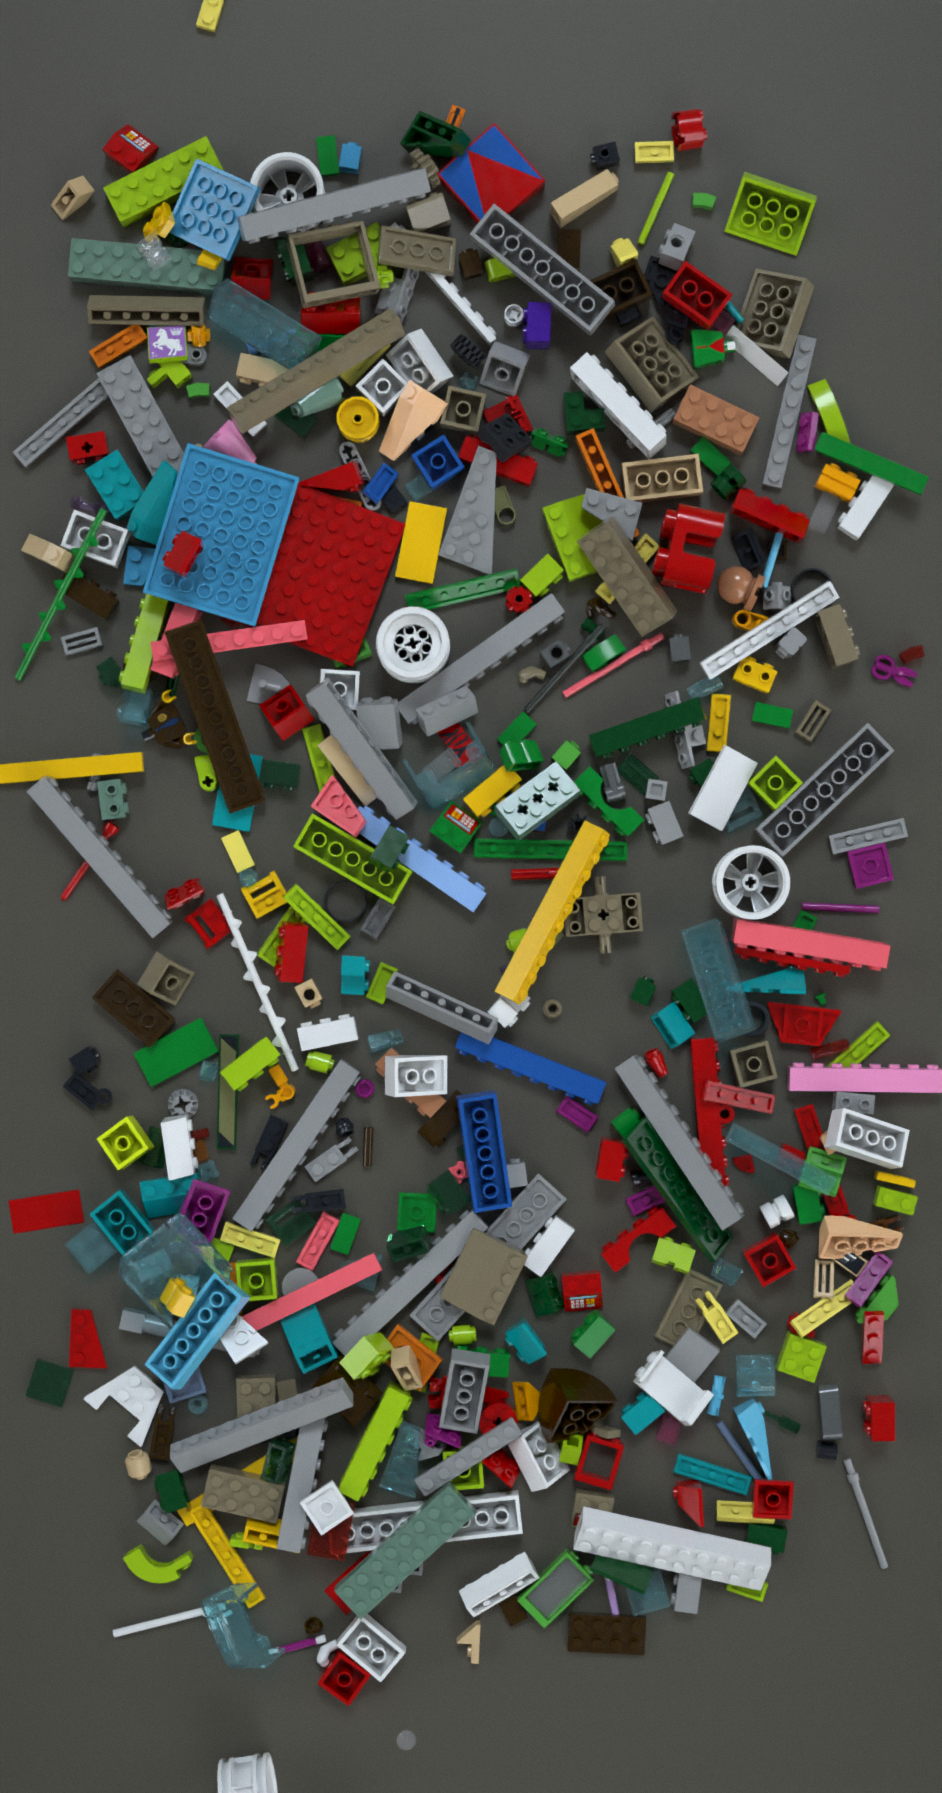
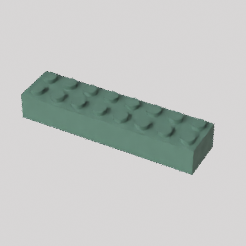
M71 238L68 277L71 282L223 296L227 260L223 258L214 271L197 265V259L203 250Z
M448 1481L335 1585V1593L361 1620L475 1515V1508Z

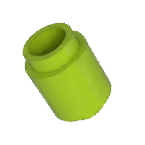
M309 1051L305 1066L311 1070L327 1074L328 1071L333 1070L335 1060L332 1059V1055L318 1051Z
M470 1324L452 1326V1330L449 1331L450 1342H454V1346L472 1344V1342L477 1341L475 1326H470Z

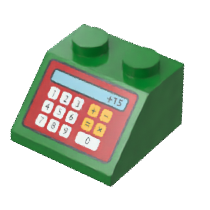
M451 801L432 826L430 832L461 854L483 822Z

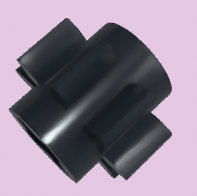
M577 814V819L574 820L573 818H569V820L572 822V825L567 826V828H572L574 830L571 834L572 836L576 832H579V830L575 829V821L584 822L587 816H584L582 819L580 818L579 814Z

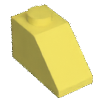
M619 238L612 242L613 245L610 246V252L617 268L638 259L639 254L629 238L625 240Z

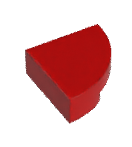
M751 1153L732 1157L734 1164L740 1170L747 1173H755Z

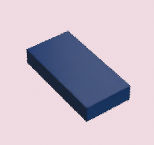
M383 462L362 493L378 504L399 473Z

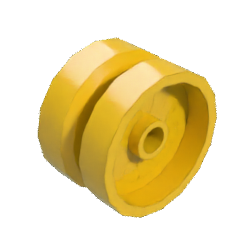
M351 397L339 406L337 424L341 434L347 440L354 443H364L376 435L379 428V414L376 406L369 399ZM360 417L361 421L356 422L355 418Z

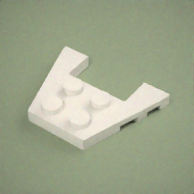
M133 1366L86 1395L84 1400L97 1410L109 1395L112 1396L140 1420L128 1434V1437L141 1447L164 1389L137 1366Z

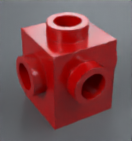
M514 586L507 591L508 595L505 598L507 601L505 605L510 612L514 611L516 615L518 613L523 614L531 608L533 596L528 588L523 589L522 586L519 588ZM521 596L523 600L522 602H517L515 598Z

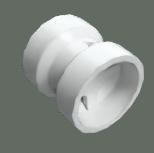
M517 304L509 305L505 310L504 320L506 324L510 327L521 325L524 315L523 309Z

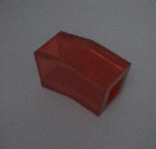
M923 645L910 647L901 652L899 656L903 663L906 664L911 660L925 657Z

